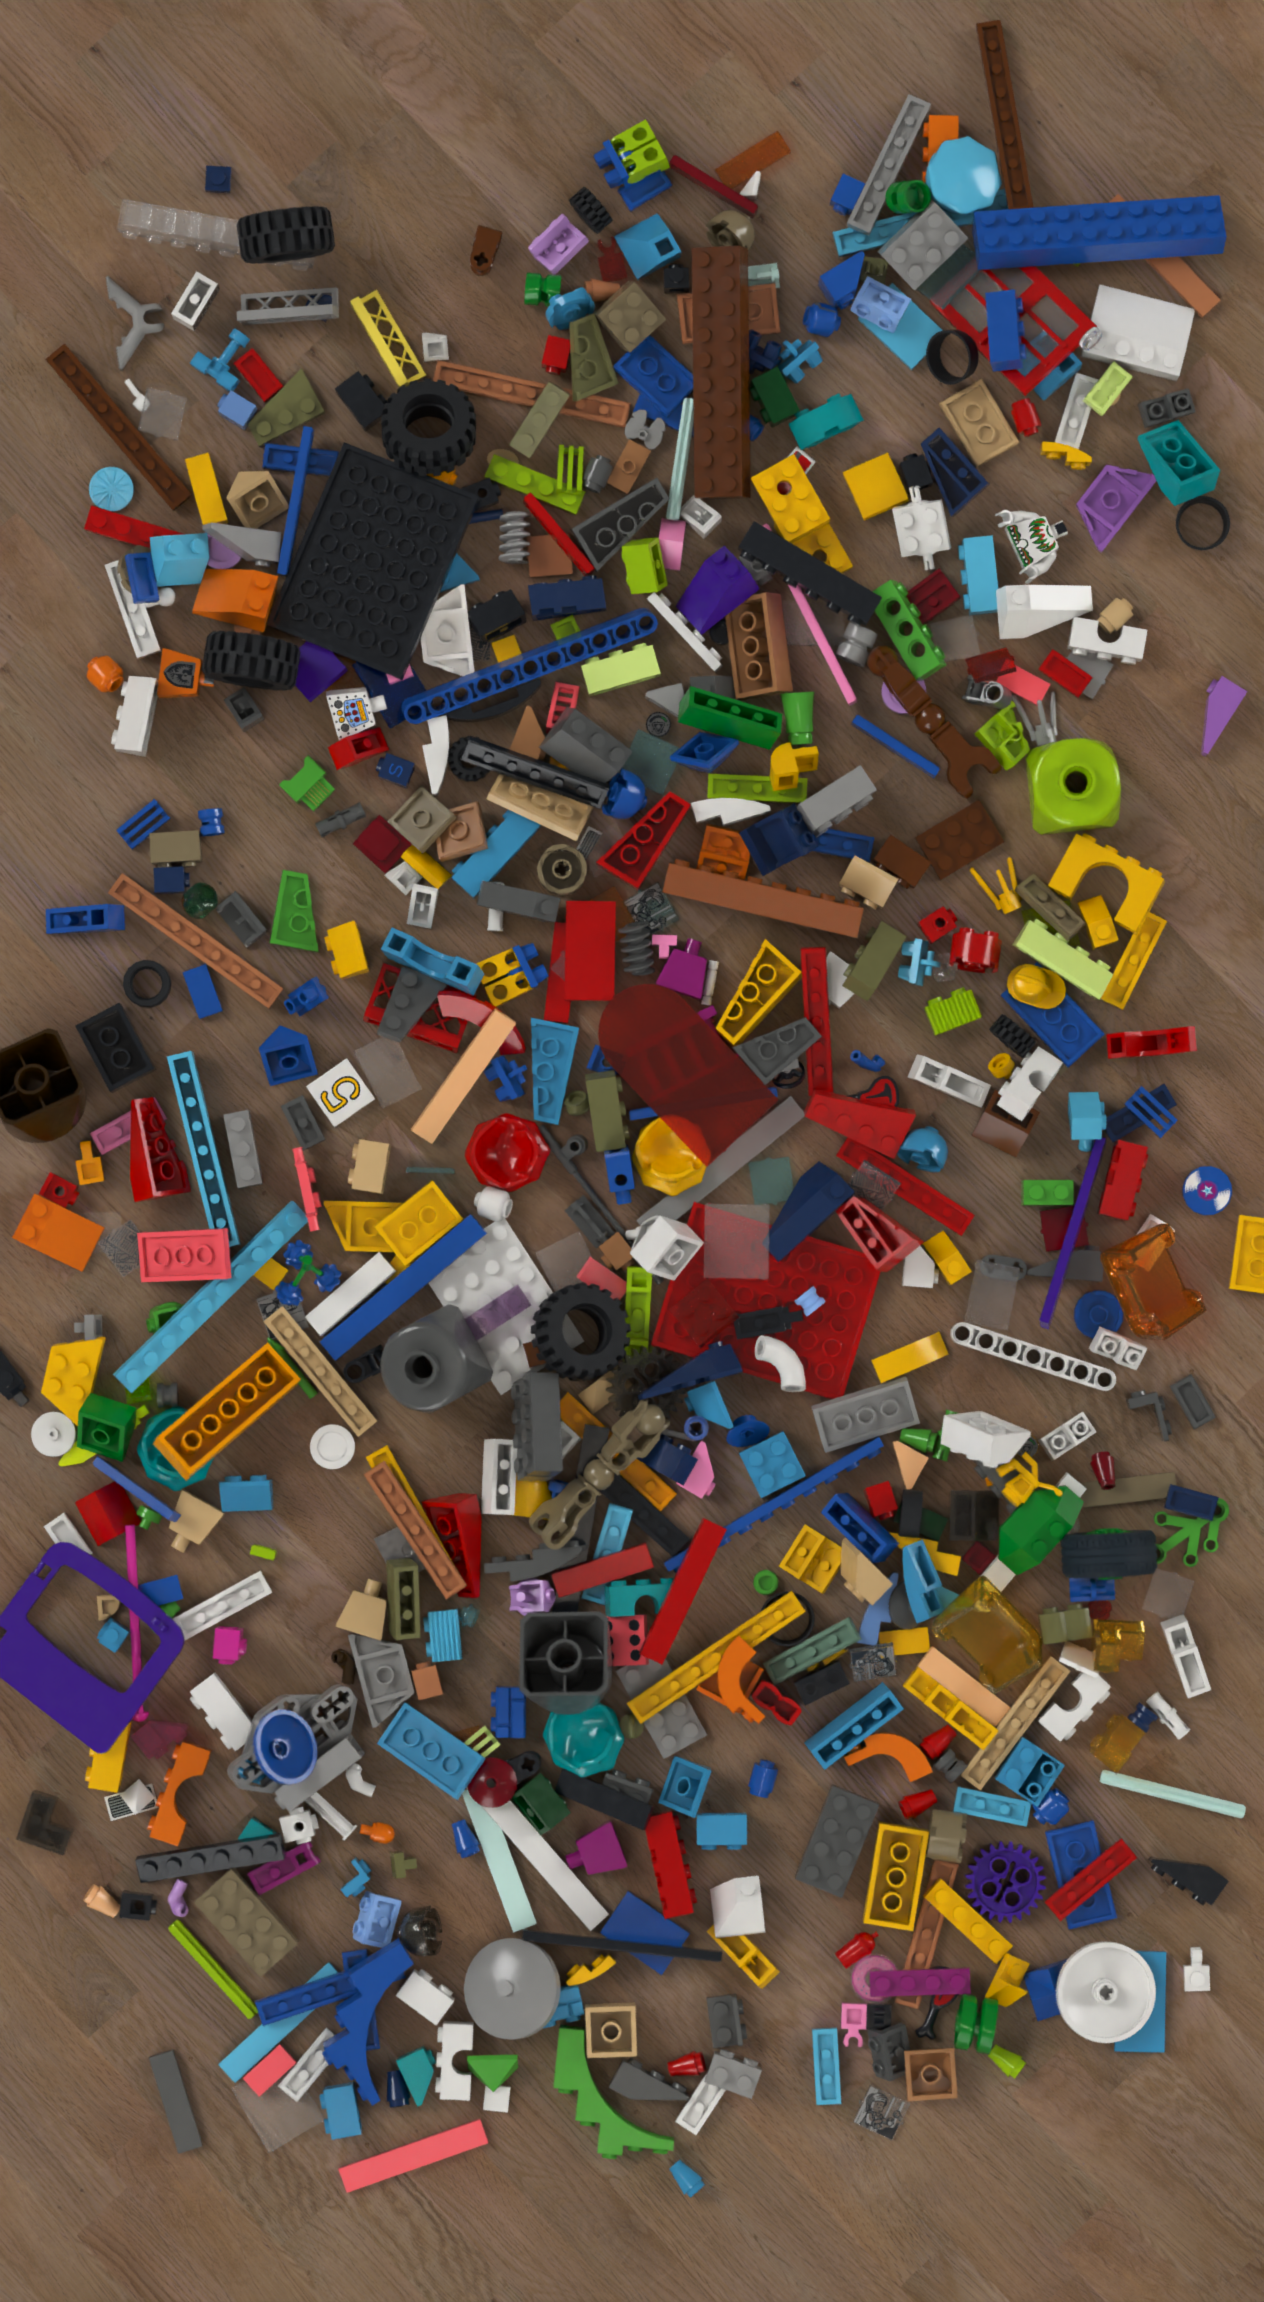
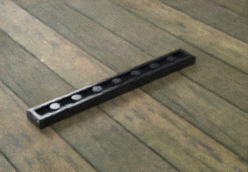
M585 1424L576 1479L578 1474L583 1476V1470L590 1461L599 1459L596 1455L601 1453L603 1446L608 1441L610 1428ZM585 1490L580 1492L579 1496H581L585 1492ZM598 1495L594 1504L579 1520L577 1530L569 1540H578L579 1545L586 1544V1550L574 1560L560 1567V1570L586 1562ZM556 1591L552 1613L577 1612L581 1591L560 1598Z
M523 1929L522 1935L523 1941L714 1962L722 1961V1951L527 1929Z

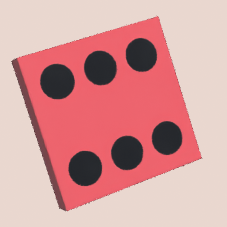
M647 1614L618 1617L606 1616L609 1623L612 1666L649 1665V1659L639 1654L648 1635Z

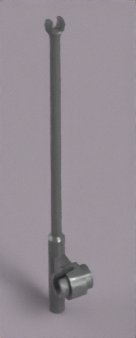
M545 1125L540 1126L539 1130L551 1151L569 1174H573L632 1249L634 1244L632 1240L626 1239L625 1231L577 1171V1166L571 1160L574 1156L580 1155L587 1150V1139L583 1135L576 1134L570 1137L562 1148ZM652 1274L657 1285L664 1281L663 1277Z

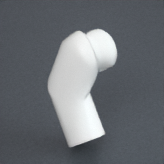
M354 1763L346 1770V1778L351 1789L372 1797L376 1786L363 1781L361 1776L362 1767Z

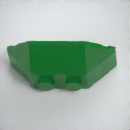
M1066 1485L1057 1487L1063 1493L1060 1497L1050 1489L1033 1490L1027 1501L1021 1503L999 1527L998 1559L1016 1575L1040 1564L1073 1528L1084 1501Z

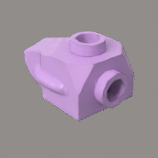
M529 1578L521 1580L517 1585L509 1586L511 1595L510 1611H518L524 1616L527 1613H547L555 1602V1591L547 1580Z

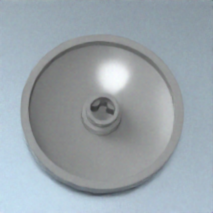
M505 1938L494 1941L481 1949L468 1967L464 1982L466 2006L476 2024L492 2036L502 2039H522L532 2036L547 2025L557 2009L560 1998L558 1970L548 1953L531 1941H523V1939Z

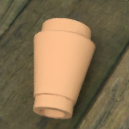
M93 1884L83 1898V1901L87 1903V1907L112 1918L120 1910L121 1905L101 1885L98 1887Z

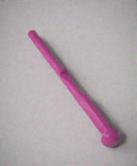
M125 1525L128 1581L138 1589L135 1525ZM129 1609L132 1675L134 1681L142 1670L140 1618ZM142 1705L132 1719L136 1722H142L147 1719L149 1711H144Z

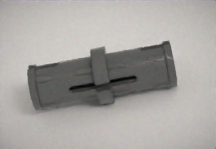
M359 802L343 811H335L334 815L315 823L323 838L341 828L344 830L347 828V825L367 816Z

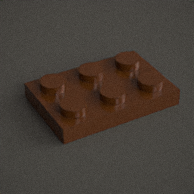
M980 800L975 801L915 837L927 860L932 862L930 865L940 881L1004 843Z

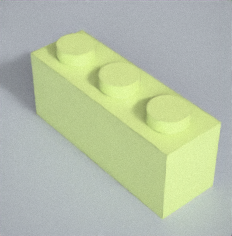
M641 643L633 646V651L623 653V650H617L609 653V658L599 660V657H593L585 660V665H581V670L589 697L660 677L661 672L653 645L647 646L646 643Z

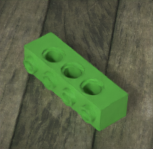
M889 580L872 591L882 597L875 612L915 679L923 681L945 667L946 663L943 660L945 654L931 640L933 634L926 624L923 625L918 617L921 614L914 603L910 604L907 599L908 591L901 582ZM898 601L900 611L894 615L892 613V605ZM910 622L913 626V631L910 635L906 636L904 627ZM923 644L925 646V653L919 657L916 649L918 645Z

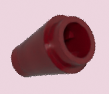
M1107 1451L1095 1453L1091 1456L1090 1466L1101 1489L1111 1490L1116 1487L1114 1457Z

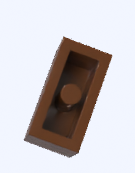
M892 835L889 836L873 859V862L876 863L875 867L897 877V883L905 889H908L909 886L914 889L932 863Z

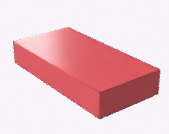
M1008 661L996 681L1008 688L1013 694L1038 706V700H1043L1051 685Z
M589 1257L576 1276L587 1285H599L600 1291L604 1289L612 1292L610 1296L612 1299L618 1298L621 1300L626 1293L627 1282L592 1257Z
M279 2044L243 2077V2080L260 2097L293 2067L297 2061Z

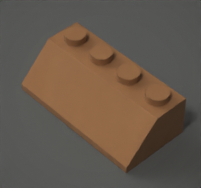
M765 592L752 595L725 616L735 698L768 697L793 692L781 594Z

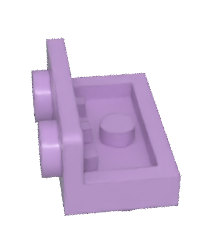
M561 214L551 222L550 226L540 236L533 240L528 249L536 261L552 275H556L589 240L570 223L564 214Z

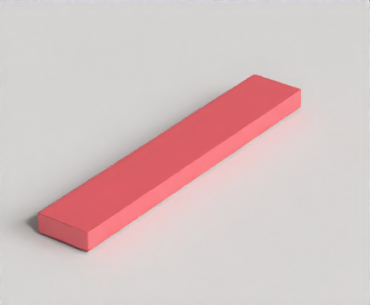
M477 2119L340 2167L339 2172L346 2193L488 2144L489 2142L481 2119Z

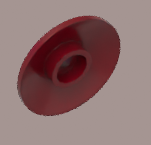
M490 1757L484 1760L467 1788L475 1802L484 1807L496 1808L506 1804L513 1797L517 1788V1777L513 1768L506 1761ZM489 1778L495 1779V1787L490 1788L487 1786Z

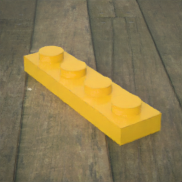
M1150 912L1148 913L1138 934H1132L1113 972V976L1100 998L1101 1000L1121 1010L1124 1009L1167 923L1166 920Z
M941 1878L923 1895L930 1904L995 1964L1013 1947Z

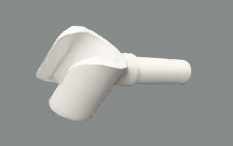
M127 379L125 384L136 397L132 405L143 413L148 408L149 401L136 389L131 380Z

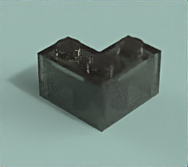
M35 1789L31 1794L16 1840L65 1855L74 1829L51 1821L59 1797Z

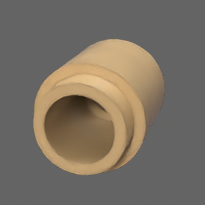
M1115 598L1099 614L1098 624L1108 634H1111L1113 631L1117 632L1133 616L1131 612L1133 606L1125 598L1121 600Z

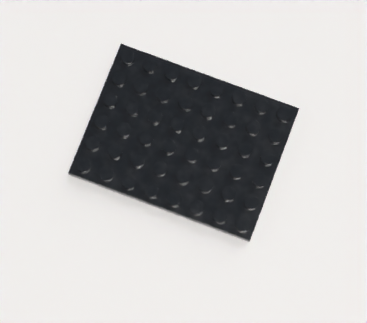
M344 442L266 624L403 680L480 497L430 476H419L418 472L413 474L406 472L404 466L399 468L390 460Z

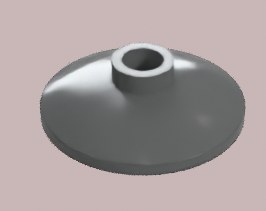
M902 1581L891 1593L889 1614L896 1626L902 1629H913L922 1622L916 1623L907 1596L905 1581Z

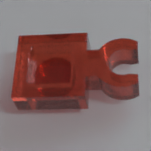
M614 236L611 237L612 244L608 248L602 245L601 239L598 240V249L604 254L602 257H597L602 281L606 282L627 278L622 252L614 253L616 249V239Z

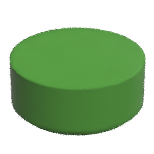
M770 1570L759 1571L753 1580L754 1588L762 1595H770L778 1587V1578Z

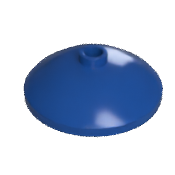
M285 1709L270 1712L259 1721L254 1733L253 1746L257 1762L263 1772L273 1781L284 1785H292L305 1780L313 1771L317 1760V1743L308 1723L297 1713Z

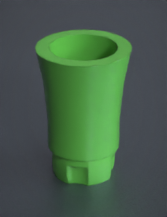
M815 692L780 694L785 715L786 734H788V742L791 745L812 744L813 742L811 732H814L813 701Z

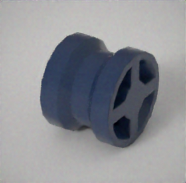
M1139 1702L1136 1705L1135 1712L1129 1714L1127 1718L1147 1733L1149 1725L1159 1717Z

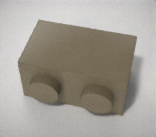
M199 830L149 833L150 860L152 865H157V868L172 867V864L182 863V867H196V862H202Z

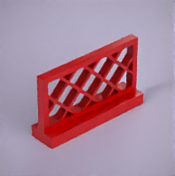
M385 963L382 965L363 1017L364 1022L376 1026L380 1025L386 1008L382 1009L374 1006L375 1000L385 993L390 999V991L395 986L387 988L383 980L385 973L388 971L396 974L398 977L401 969ZM381 984H382L384 990H382V991L379 992V989H380ZM448 986V988L445 990L465 993L451 986ZM439 1002L433 1004L426 1012L433 1010L438 1022L428 1025L420 1018L406 1036L457 1054L468 1020L463 1019L462 1021L461 1018L447 1017L442 1020L436 1009L440 1006ZM457 1018L461 1026L458 1035L448 1032L444 1023Z

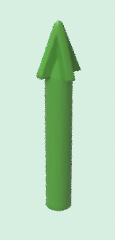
M268 1337V1343L301 1379L298 1385L311 1399L318 1394L284 1351L285 1348Z

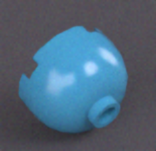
M926 1126L925 1128L910 1130L906 1134L897 1155L907 1164H909L910 1160L919 1163L916 1168L920 1170L940 1172L941 1168L943 1170L947 1160L948 1146L944 1138L938 1134L939 1131L937 1129Z

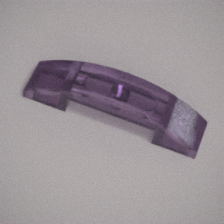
M516 1285L467 1317L465 1321L478 1341L530 1307L531 1303L519 1285Z

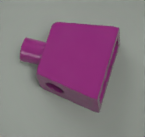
M688 938L684 951L673 949L655 986L700 1000L707 959L698 956L702 942Z
M611 1820L578 1838L576 1844L579 1851L565 1855L570 1870L584 1865L588 1875L628 1867Z

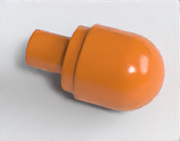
M373 1822L372 1826L361 1824L359 1832L360 1834L369 1835L370 1840H373V1842L382 1844L390 1843L395 1836L392 1826L380 1822Z

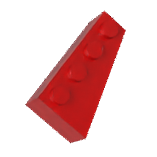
M671 791L668 792L609 851L596 861V865L639 891L689 812L691 804Z
M814 1089L805 1107L804 1116L894 1159L916 1116V1112L914 1109H905L885 1103L881 1104Z

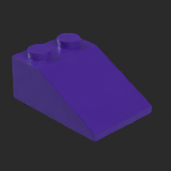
M723 546L704 561L676 604V608L702 635L760 588L750 572Z

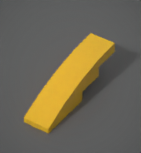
M918 1666L902 1685L982 1750L987 1747L999 1731Z

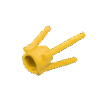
M1011 857L1007 858L1013 891L1008 889L1001 871L996 870L1004 892L998 895L1000 900H998L975 869L970 868L971 874L994 902L997 911L1002 909L1004 914L1022 907L1020 902L1022 897L1015 892L1018 884Z

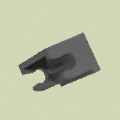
M236 891L217 906L216 911L246 948L268 932Z

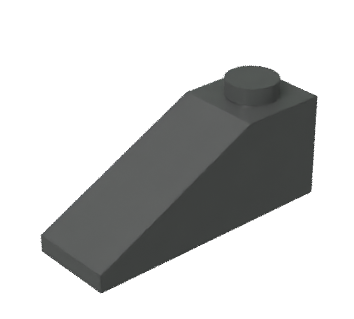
M482 881L477 905L542 922H555L560 898Z
M1085 1245L1084 1250L1074 1251L1065 1279L1102 1282L1105 1252L1099 1251V1246ZM1058 1258L1028 1269L1026 1275L1053 1277Z

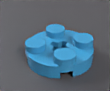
M583 287L564 295L557 294L549 300L550 306L546 310V318L552 328L554 325L558 330L570 329L569 322L581 318L587 313H593L595 303L591 295Z

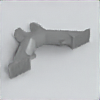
M107 276L106 283L109 300L116 302L117 309L123 308L132 316L133 327L128 335L121 337V346L116 347L118 368L120 371H123V368L145 334L157 333L163 330V323L147 324L144 321L145 315L161 311L162 308L157 303L141 305Z

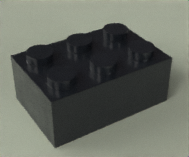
M117 1003L75 1026L111 1093L156 1071L151 1058L121 1003Z

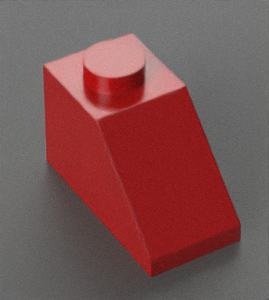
M380 727L347 736L327 747L337 770L356 765L389 750Z

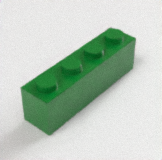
M690 686L679 702L678 723L728 738L738 739V741L770 750L781 734L782 714Z

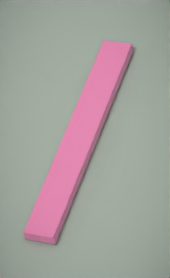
M767 523L763 525V527L771 531ZM797 585L796 588L789 586L849 706L857 703L858 700L800 586Z

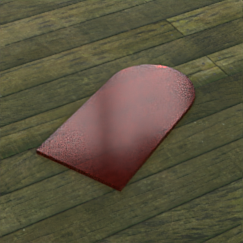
M656 984L635 985L613 996L604 1009L598 1030L599 1043L604 1057L612 1068L706 1167L723 1152H726V1149L759 1118H762L779 1100L689 1004L669 988Z

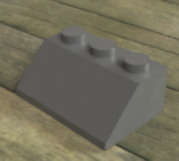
M570 707L565 708L539 746L541 750L570 771L603 783H607L621 770L633 752L578 710Z

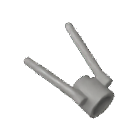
M1052 691L1050 693L1051 726L1050 723L1046 722L1042 701H1037L1041 725L1035 726L1036 731L1031 725L1017 696L1013 694L1012 699L1030 733L1031 741L1036 740L1037 746L1056 742L1055 735H1058L1056 727L1055 692Z

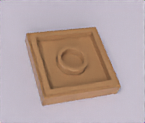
M476 801L449 809L457 818L436 839L439 860L444 862L488 849L480 803Z

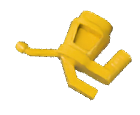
M1026 1452L1021 1457L1031 1466L1032 1474L1014 1458L1009 1463L996 1468L1000 1477L1014 1469L1019 1473V1475L1005 1483V1488L1001 1491L1016 1507L1021 1503H1025L1037 1487L1053 1490L1059 1497L1063 1494L1057 1487L1038 1481L1037 1462Z

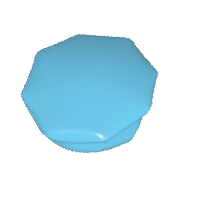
M968 136L944 141L938 151L930 158L926 170V184L930 189L931 199L941 209L954 214H971L990 207L1002 185L995 152Z

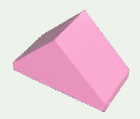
M661 518L659 543L665 569L680 571L686 521H673Z

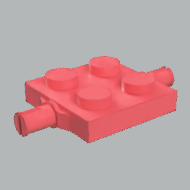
M302 1147L292 1149L295 1159L294 1165L297 1169L307 1214L305 1217H307L310 1232L320 1230L317 1219L318 1208L322 1207L319 1192H314L312 1183H317L314 1168H309L305 1161Z

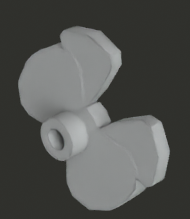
M639 409L632 413L633 417L627 422L624 434L630 440L635 438L644 440L646 448L649 450L655 449L663 439V431H666L665 422L659 417L648 427L645 425L647 411Z

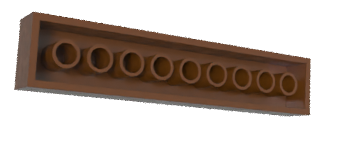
M742 246L692 248L695 498L702 500L751 498L748 249Z

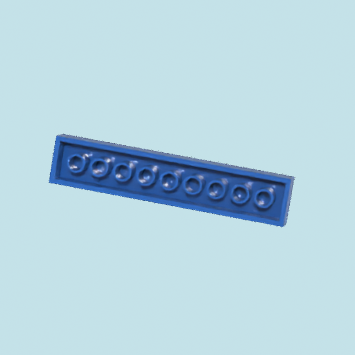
M1220 195L975 211L972 223L977 270L1223 254L1227 237Z

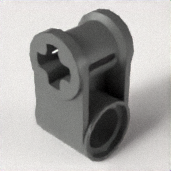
M968 675L967 680L969 683L966 693L962 696L961 700L975 705H985L998 709H1004L1010 705L1012 693L1008 688L998 682ZM1001 690L1000 697L994 700L995 694Z

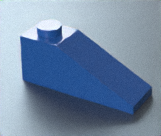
M100 904L46 909V934L125 930L124 905Z

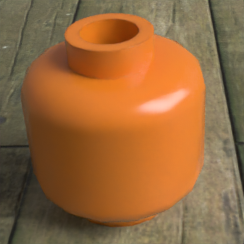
M95 657L88 663L87 679L99 691L103 693L114 692L121 686L123 682V669L111 657Z

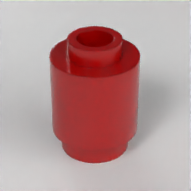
M1030 398L1011 404L1013 409L1011 414L1018 434L1024 433V436L1027 437L1038 433V428L1042 424L1035 404L1031 403Z

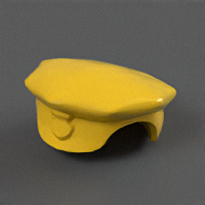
M676 1114L663 1115L642 1127L632 1154V1161L638 1170L643 1184L669 1196H677L686 1189L701 1183L711 1158V1152L700 1126Z

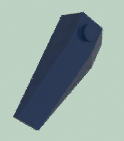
M722 1341L708 1345L709 1350L702 1351L640 1393L638 1398L639 1400L650 1398L702 1382L743 1372L731 1344L723 1346Z

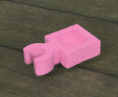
M842 2003L841 2029H848L843 2039L845 2047H848V2040L851 2037L858 2039V2047L862 2046L863 2039L859 2029L866 2030L867 2003Z

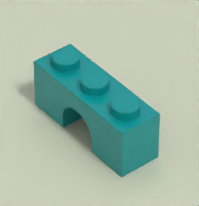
M660 1578V1583L652 1584L651 1579H638L636 1584L626 1585V1580L611 1581V1586H604L606 1616H635V1603L643 1595H648L653 1600L654 1613L658 1614L674 1578Z

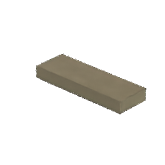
M1034 873L1016 887L1015 892L1067 941L1085 927L1086 923Z

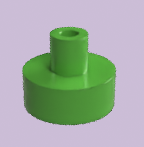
M140 1505L136 1513L143 1517L139 1526L146 1530L149 1529L151 1522L159 1524L162 1519V1515L144 1505Z

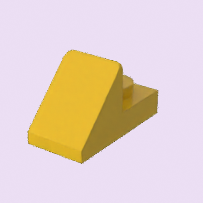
M1005 1953L985 1997L997 1999L999 2005L1008 2007L1026 1995L1027 1991L1019 1986L1030 1963Z

